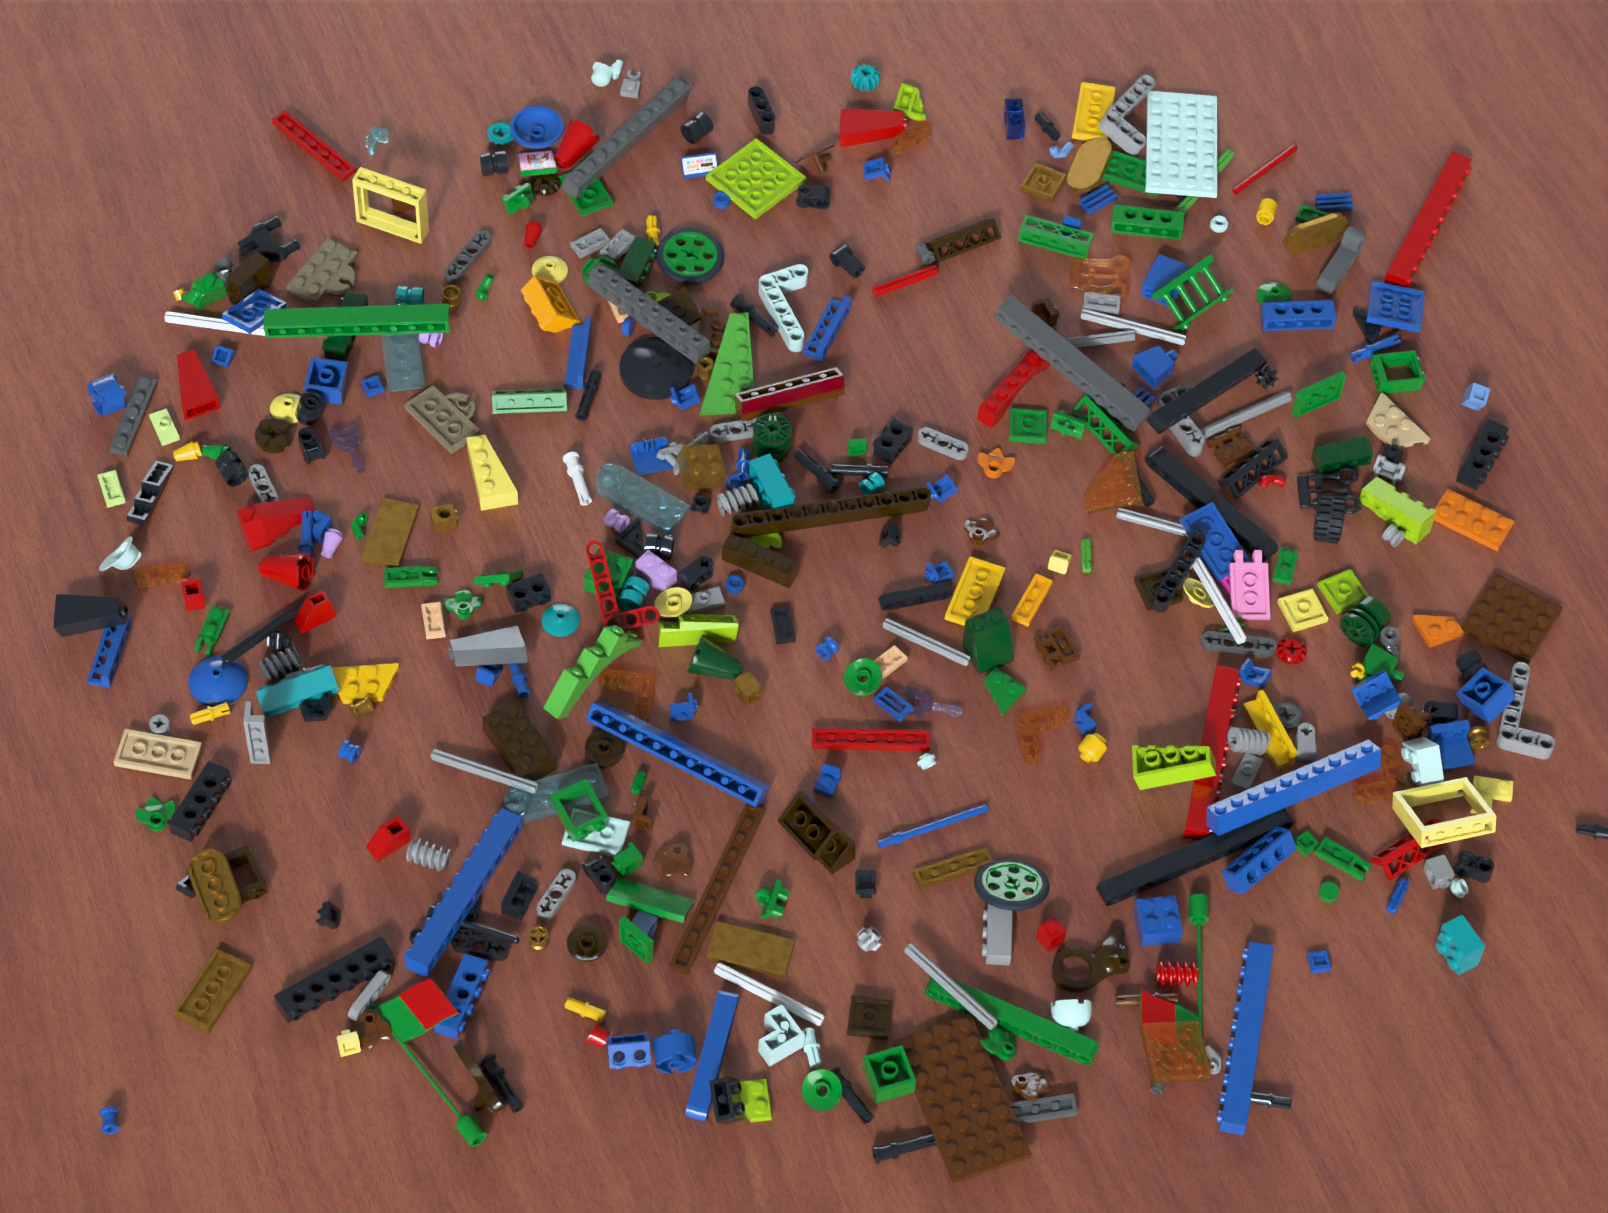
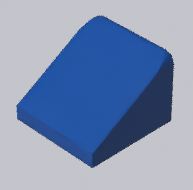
M216 345L211 363L228 368L236 355V351Z
M495 664L480 665L477 668L475 680L492 687L503 671V668Z

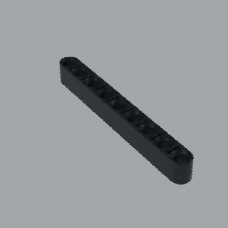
M1256 348L1250 350L1154 411L1146 421L1158 435L1258 372L1259 367L1262 369L1267 364L1266 359Z
M1157 447L1145 457L1147 466L1196 508L1200 509L1213 502L1239 544L1250 554L1254 553V550H1262V562H1265L1278 551V546L1272 538L1164 447Z

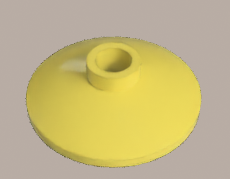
M556 256L541 257L532 266L533 276L535 275L557 283L562 282L568 274L567 264Z
M285 393L277 396L270 405L271 416L274 419L286 420L289 424L299 422L295 417V411L301 396L294 393Z
M1187 578L1183 582V588L1192 603L1205 608H1211L1215 605L1203 583L1192 578Z
M674 587L661 592L657 596L654 605L659 615L674 618L686 613L690 609L693 600L688 590Z

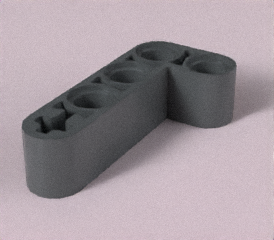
M1350 226L1346 229L1340 247L1320 275L1316 288L1328 294H1334L1358 258L1363 247L1365 233Z

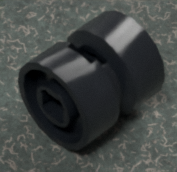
M703 112L697 113L690 121L685 122L680 127L681 134L690 144H696L703 136L708 135L714 129L711 119Z
M505 150L496 151L494 155H491L490 152L480 154L483 177L491 176L494 172L497 174L508 173Z
M311 391L301 395L295 411V417L301 424L313 425L318 421L324 405L322 397L318 393Z
M227 451L221 454L215 461V466L222 473V477L228 486H238L248 478V471L235 451Z
M648 532L644 553L649 550L656 556L658 555L660 559L671 560L674 536L664 534L662 537H659L657 533Z
M1470 650L1462 654L1455 662V665L1464 674L1467 682L1482 667L1490 671L1485 663H1481V657L1476 650Z

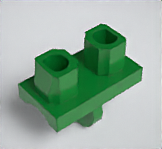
M529 183L523 186L517 185L514 187L513 193L510 195L504 194L501 197L502 205L506 207L509 215L514 214L522 207L524 209L530 207V202L535 199L531 192V185Z
M1064 410L1060 412L1055 411L1050 428L1061 432L1063 437L1070 435L1082 439L1086 420L1080 416L1076 418L1069 416L1068 412Z
M777 879L770 888L763 886L762 889L755 891L754 896L759 900L758 905H764L761 918L766 920L771 916L779 919L782 916L784 907L776 904V901L779 900L784 903L790 892L781 886L782 881Z

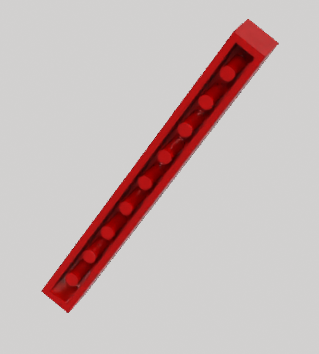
M1455 152L1451 153L1389 267L1384 283L1401 287L1412 284L1414 279L1413 273L1417 274L1421 265L1419 263L1420 260L1424 261L1427 255L1426 249L1431 248L1434 241L1432 239L1433 236L1437 237L1440 230L1439 225L1444 224L1447 217L1446 212L1449 213L1451 211L1452 201H1456L1460 191L1458 189L1463 188L1466 181L1465 176L1469 177L1472 167L1470 164L1472 159Z
M1216 665L1201 746L1210 747L1216 760L1217 776L1194 780L1183 838L1198 841L1213 834V831L1207 826V806L1219 802L1220 791L1217 790V787L1221 786L1223 781V774H1220V771L1225 769L1227 758H1223V754L1228 753L1229 742L1226 741L1229 729L1233 727L1229 725V722L1233 721L1235 716V709H1232V706L1237 704L1238 693H1235V690L1240 688L1241 678L1238 677L1239 669Z

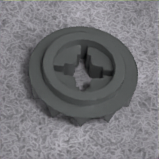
M1283 701L1273 706L1284 728L1288 730L1292 727L1296 728L1301 723L1302 712L1294 703ZM1284 711L1285 713H1287V716H1289L1288 720L1285 719V717H1282Z

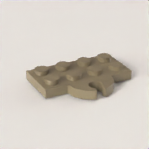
M327 238L286 286L287 291L316 305L319 304L327 293L342 295L346 291H350V286L348 284H341V282L349 281L351 285L355 286V272L350 266L358 258V252Z
M432 385L404 404V409L450 454H453L467 444L466 437L481 435L480 430L471 422L475 416L474 401H470L466 407L460 406L461 403L469 401V397L466 394L451 393L444 396Z

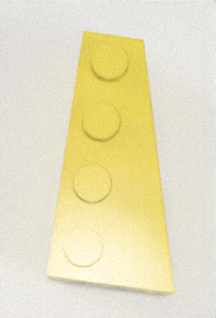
M485 434L466 437L467 452L481 511L517 505V490Z

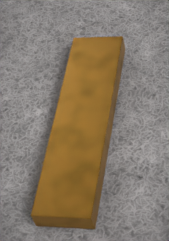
M985 847L915 869L912 874L919 890L976 873L982 866L993 862L988 848Z

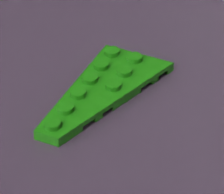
M730 313L700 416L736 414L734 394L754 389L748 313Z

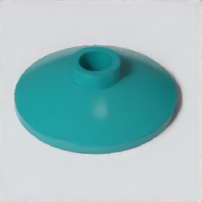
M567 604L552 605L542 615V626L552 636H569L580 625L579 613L575 608Z

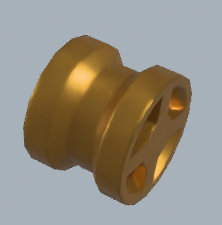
M1476 726L1469 729L1468 737L1471 739L1469 743L1472 749H1483L1489 745L1490 742L1488 737H1486L1487 729L1485 727Z
M534 926L528 932V943L534 951H543L549 944V935L545 927Z

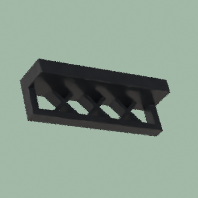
M1278 439L1266 440L1217 481L1220 487L1228 486L1235 499L1239 498L1258 483L1262 475L1269 474L1286 460L1288 456ZM1277 449L1281 457L1274 460L1273 452ZM1262 460L1267 461L1265 470L1260 469ZM1250 470L1255 471L1253 480H1248ZM1238 480L1242 481V487L1239 491L1234 485Z

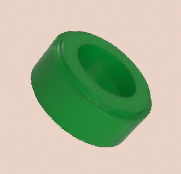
M1325 882L1320 886L1318 895L1322 901L1332 903L1338 898L1339 888L1332 882Z

